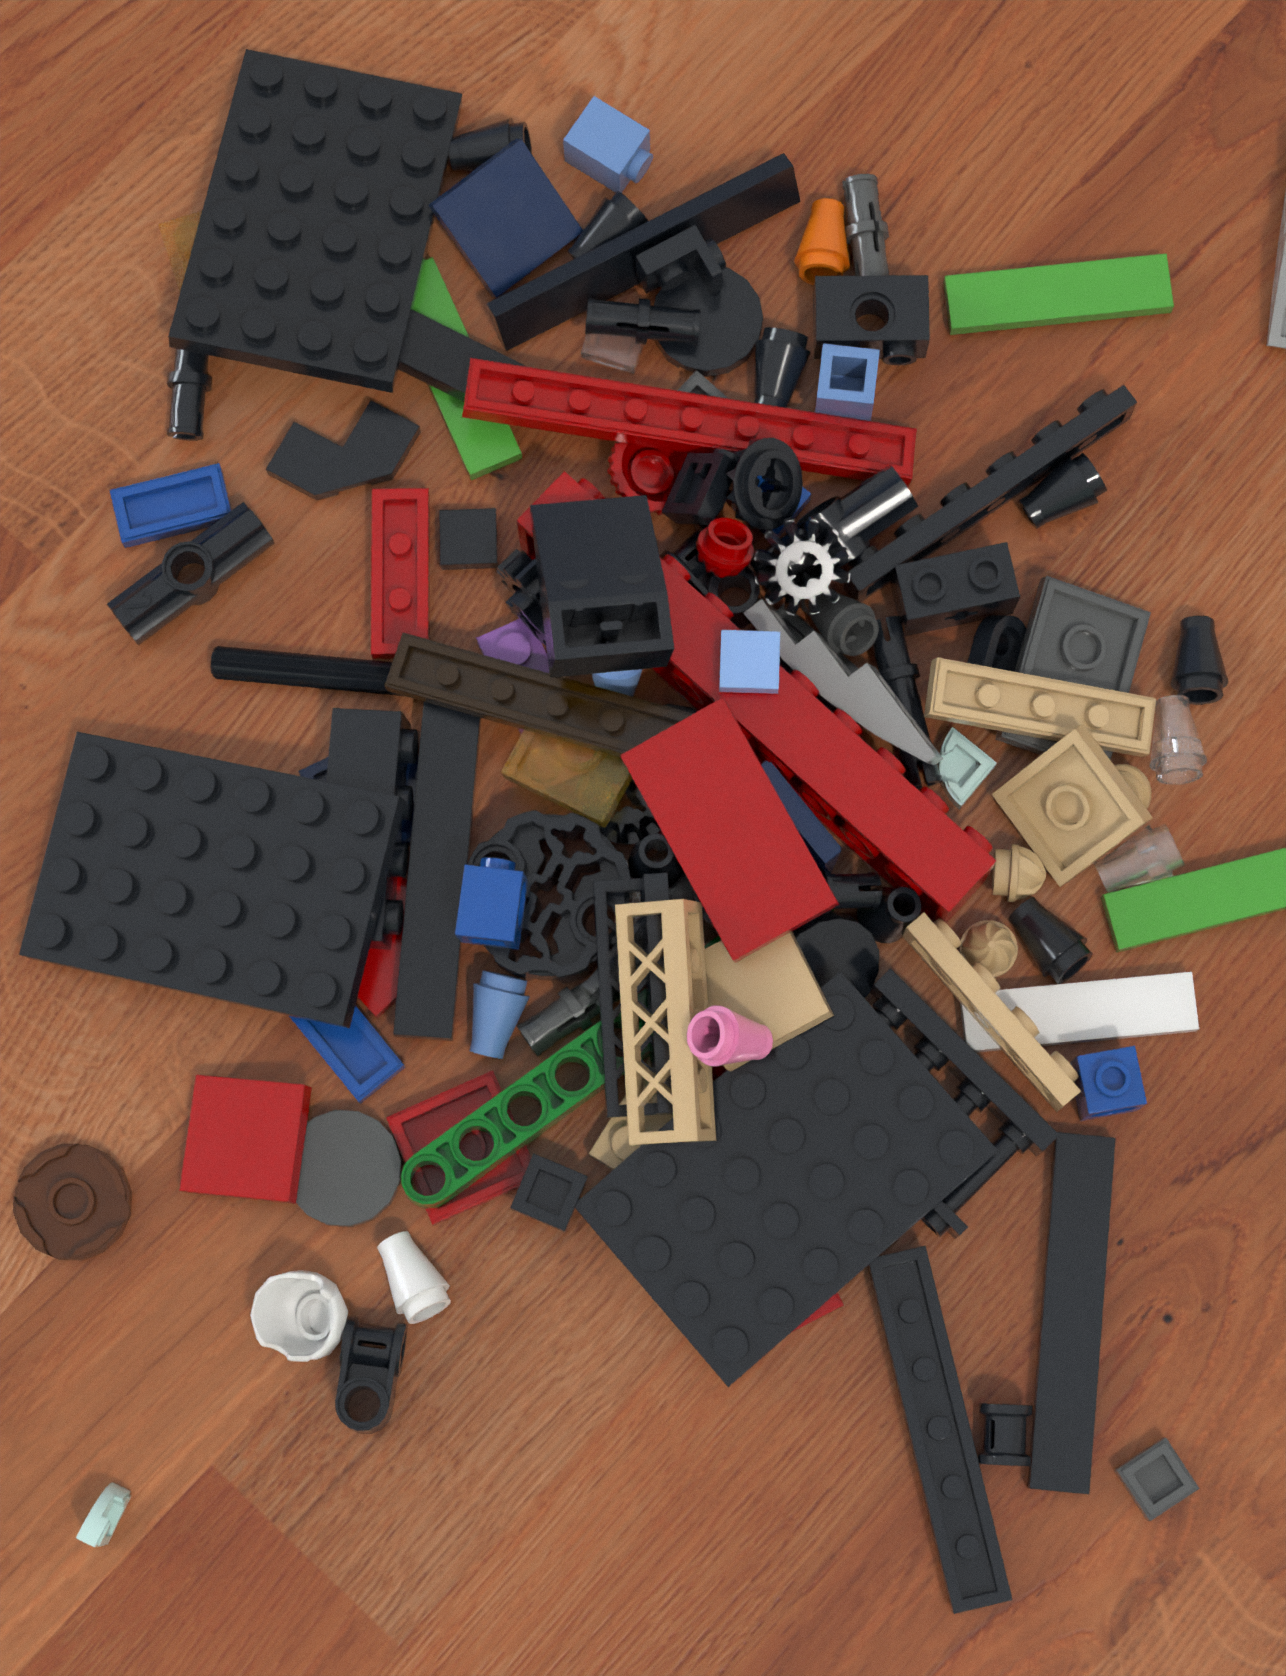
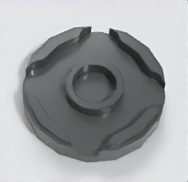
M333 1110L312 1118L306 1127L296 1203L309 1217L328 1226L355 1227L374 1220L392 1204L401 1182L402 1158L394 1137L378 1120L359 1111Z

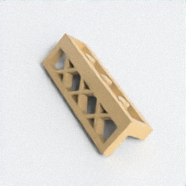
M674 899L615 905L629 1145L716 1141L712 1066L701 1062L691 1052L687 1043V1030L692 1018L697 1013L708 1008L702 903L687 899ZM661 914L663 938L648 955L634 942L633 917ZM663 955L664 969L657 963ZM635 956L642 962L637 970ZM650 971L656 974L665 983L666 999L653 1015L638 1002L637 986ZM666 1015L668 1021V1029L663 1024H661V1021L666 1017ZM639 1017L646 1022L640 1030ZM653 1031H656L669 1043L670 1059L657 1075L641 1062V1046ZM670 1075L672 1090L664 1083ZM642 1077H644L649 1082L648 1086L644 1090ZM659 1091L673 1105L674 1130L645 1132L644 1106Z

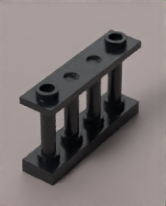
M889 969L873 985L870 992L877 999L872 1005L874 1010L890 1028L892 1027L897 1030L903 1025L919 1040L914 1045L917 1051L914 1055L929 1072L933 1068L939 1071L945 1066L961 1082L956 1087L958 1094L953 1100L968 1117L974 1110L981 1113L987 1108L1003 1123L998 1128V1132L1001 1135L992 1143L998 1152L921 1218L922 1222L937 1236L942 1237L948 1232L956 1239L968 1228L956 1213L1017 1151L1024 1154L1029 1149L1037 1157L1059 1134L892 969Z

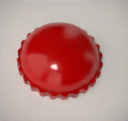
M622 442L615 443L611 447L612 454L608 457L610 467L607 469L608 474L611 475L610 483L616 488L615 493L622 497L647 495L650 514L663 515L661 513L688 453Z

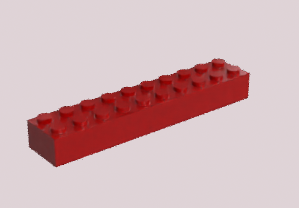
M564 471L532 505L605 499V497L588 480L581 478L576 482ZM529 507L516 521L521 551H525L534 560L536 556ZM666 554L662 559L660 558L668 594L674 651L667 667L650 669L696 711L723 697L760 763L762 764L766 760L772 762L822 825L869 868L877 872L880 878L890 887H908L914 890L921 900L920 914L925 913L932 922L940 918L947 923L989 876L997 861L989 854L993 850L992 845L973 827L967 825L962 830L946 815L949 807L934 791L926 786H923L919 791L902 775L906 769L892 753L883 747L874 751L859 737L862 729L851 716L839 708L832 713L816 698L819 694L817 687L800 671L794 669L789 674L779 665L778 694L719 692L721 630H740L730 621L734 615L728 606L716 595L708 592L705 596H702L688 583L691 579L689 572L669 554Z

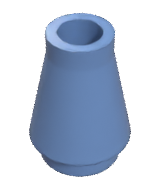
M482 970L480 983H473L470 1052L503 1059L505 1048L530 996L525 995L527 980Z

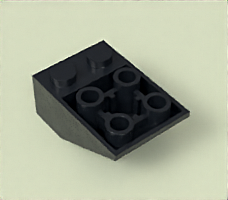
M647 495L530 505L550 678L667 667L674 651L667 588Z

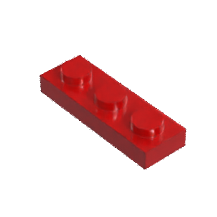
M429 488L372 489L371 656L373 660L394 659L402 633L430 640Z

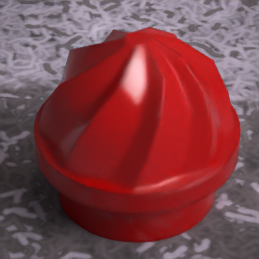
M717 518L711 521L709 526L700 532L696 542L698 559L705 565L706 572H713L716 577L723 578L726 576H736L748 566L754 554L751 531L746 525L732 518Z

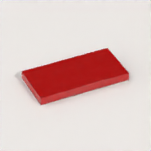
M723 697L620 755L735 963L840 905Z

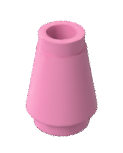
M711 1006L697 1013L692 1018L687 1030V1043L691 1052L701 1062L709 1066L761 1060L770 1053L773 1045L772 1033L767 1026L723 1006Z

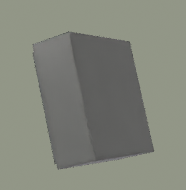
M1166 1437L1160 1439L1114 1470L1147 1521L1153 1520L1200 1489Z

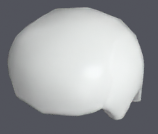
M299 1270L269 1277L255 1293L250 1317L256 1339L261 1346L282 1353L289 1361L308 1362L330 1355L343 1338L348 1308L334 1282L319 1273Z

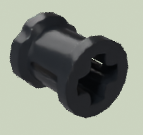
M979 1403V1413L985 1415L984 1452L978 1455L979 1464L1031 1466V1457L1026 1454V1417L1032 1415L1033 1405Z

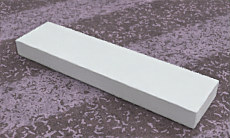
M1192 972L1003 989L995 993L1010 1011L1017 1006L1030 1017L1040 1032L1034 1038L1041 1046L1188 1033L1199 1030ZM960 1003L964 1041L976 1053L1001 1050Z

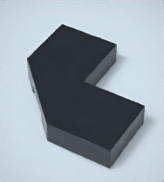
M370 400L343 447L293 422L267 466L266 471L269 476L316 501L339 495L338 492L354 487L394 479L421 433L420 426Z

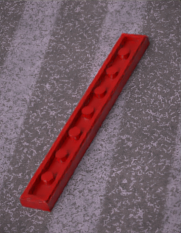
M470 358L462 413L463 418L685 453H713L714 449H724L734 453L746 449L750 439L775 438L786 443L794 451L802 471L866 480L880 472L881 469L891 465L907 487H909L913 477L917 428Z

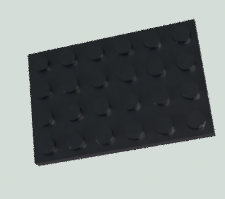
M246 49L168 335L169 347L393 393L435 219V214L428 205L441 195L449 161V148L452 137H455L462 108L463 94Z
M77 732L19 955L33 960L350 1029L406 801L396 795Z
M841 971L821 987L834 1016L771 1049L765 1058L751 1060L731 1072L727 1070L713 1082L716 1141L641 1145L579 1199L575 1206L576 1210L728 1387L998 1152L995 1146ZM673 1118L658 1131L674 1130Z

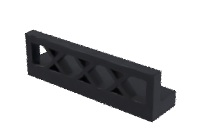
M668 873L643 874L641 878L593 881L606 1118L627 1117V1104H618L617 1079L625 1069L623 1062L616 1070L615 1046L623 1054L624 1052L623 1042L614 1035V1019L621 1012V1003L613 1010L612 988L620 994V983L611 976L610 961L618 953V948L616 944L611 951L609 950L608 929L616 936L617 931L616 924L607 916L606 893L640 892L641 902L669 900ZM661 914L641 916L633 925L634 934L642 926L643 948L638 943L636 944L648 955L663 938ZM664 955L657 962L663 969ZM650 971L637 986V993L646 984L647 1007L639 1000L638 1002L653 1015L666 999L665 983ZM666 1015V1017L661 1021V1024H663L668 1029V1021ZM653 1031L641 1046L642 1052L649 1044L650 1066L642 1059L641 1062L657 1075L670 1059L669 1043L656 1031ZM670 1075L664 1083L672 1090ZM658 1090L652 1097L653 1103H647L644 1106V1116L673 1114V1105Z

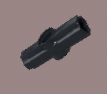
M888 465L877 474L864 480L843 497L834 496L813 508L797 522L799 534H802L807 519L809 517L816 518L819 521L817 538L825 530L831 527L839 533V537L830 549L846 547L850 552L848 560L833 565V567L839 568L861 554L870 545V539L919 506L893 466ZM770 545L764 550L772 552L775 547ZM803 553L800 561L790 560L788 567L796 575L794 579H800L803 571L813 572L815 565L807 557L810 553ZM754 558L751 559L750 564L755 572L770 567L755 561ZM773 583L765 585L767 590L771 587Z
M243 502L192 541L180 542L172 546L165 553L161 564L108 602L107 606L139 646L192 605H202L210 601L217 593L220 584L274 545V540L253 511ZM197 563L205 567L203 576L193 584L178 582L177 577L184 566Z

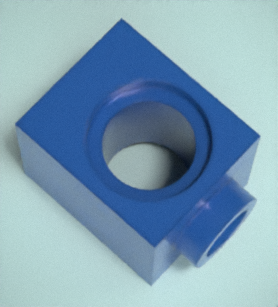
M485 857L481 858L480 866L464 865L455 935L461 943L519 950L528 879L523 871H515V862Z
M1135 1046L1080 1055L1070 1062L1079 1076L1074 1083L1081 1090L1075 1096L1080 1121L1138 1111L1147 1104Z

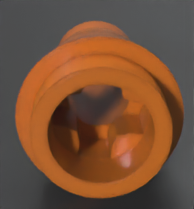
M822 198L812 203L811 214L794 262L799 269V277L811 285L815 283V276H843L850 268L844 224L845 207L835 199Z

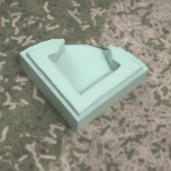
M952 727L941 747L940 755L943 757V760L938 763V769L943 779L941 782L942 788L953 805L960 809L995 768L997 762Z
M113 1482L110 1483L93 1505L76 1539L93 1547L108 1545L131 1498V1491Z

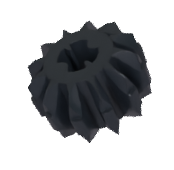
M791 517L784 519V528L787 537L781 540L773 530L768 529L764 533V537L775 548L772 552L763 549L754 550V560L770 567L759 570L753 575V578L757 585L773 583L764 596L770 605L777 603L786 595L784 610L787 614L795 615L801 599L805 600V605L810 614H818L820 606L816 596L823 593L828 601L836 603L840 598L834 588L829 585L831 580L839 583L849 582L850 574L842 568L833 567V565L848 560L850 552L846 547L830 549L839 537V533L832 527L825 530L817 538L819 521L816 518L809 517L807 519L802 534H799L798 526L794 519ZM803 553H810L807 557L815 565L813 572L803 571L800 579H794L796 575L788 567L790 560L800 561Z

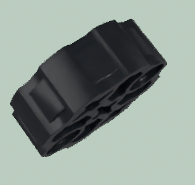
M532 810L507 819L503 829L497 832L489 841L478 844L467 865L480 866L481 858L485 857L503 858L516 863L515 871L524 872L528 879L520 943H523L528 936H531L530 943L540 953L542 958L523 955L518 962H515L516 955L510 948L486 945L484 947L495 958V962L501 969L527 981L532 979L557 980L562 984H566L590 976L594 967L597 966L596 937L586 932L587 918L594 912L593 881L633 879L623 853L614 848L611 842L601 833L596 823L573 812L567 815L542 814L537 810ZM580 834H583L587 847L593 851L594 855L588 852L585 854L576 851L572 858H568L569 853L558 838L576 841ZM546 839L547 845L553 854L542 875H539L538 872L545 860L539 841ZM601 870L593 875L583 876L575 893H573L572 890L581 873H592ZM554 885H557V891L563 901L560 905L549 903L545 910H542V903L536 896L540 889L549 892ZM633 892L606 893L607 910L612 911L616 915L615 905L632 903ZM557 919H559L560 922L553 934L559 953L553 955L552 949L546 940ZM613 932L609 934L610 951L617 942V936Z

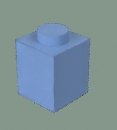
M593 96L563 139L565 162L615 193L618 191L622 193L630 180L638 183L647 172L653 159V154L650 153V130Z
M823 344L815 412L871 421L880 350Z

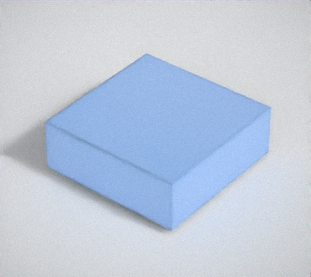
M721 630L719 692L778 694L780 632Z

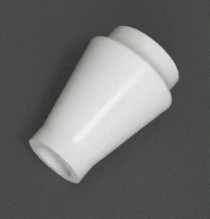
M408 1231L396 1233L377 1246L383 1259L397 1314H404L409 1324L427 1320L450 1304L451 1300L446 1292L449 1289V1284L414 1243Z

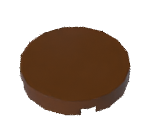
M62 1143L44 1150L24 1167L18 1179L19 1184L13 1201V1213L20 1233L36 1250L58 1260L83 1261L104 1253L122 1236L131 1217L132 1190L125 1171L109 1154L89 1145Z

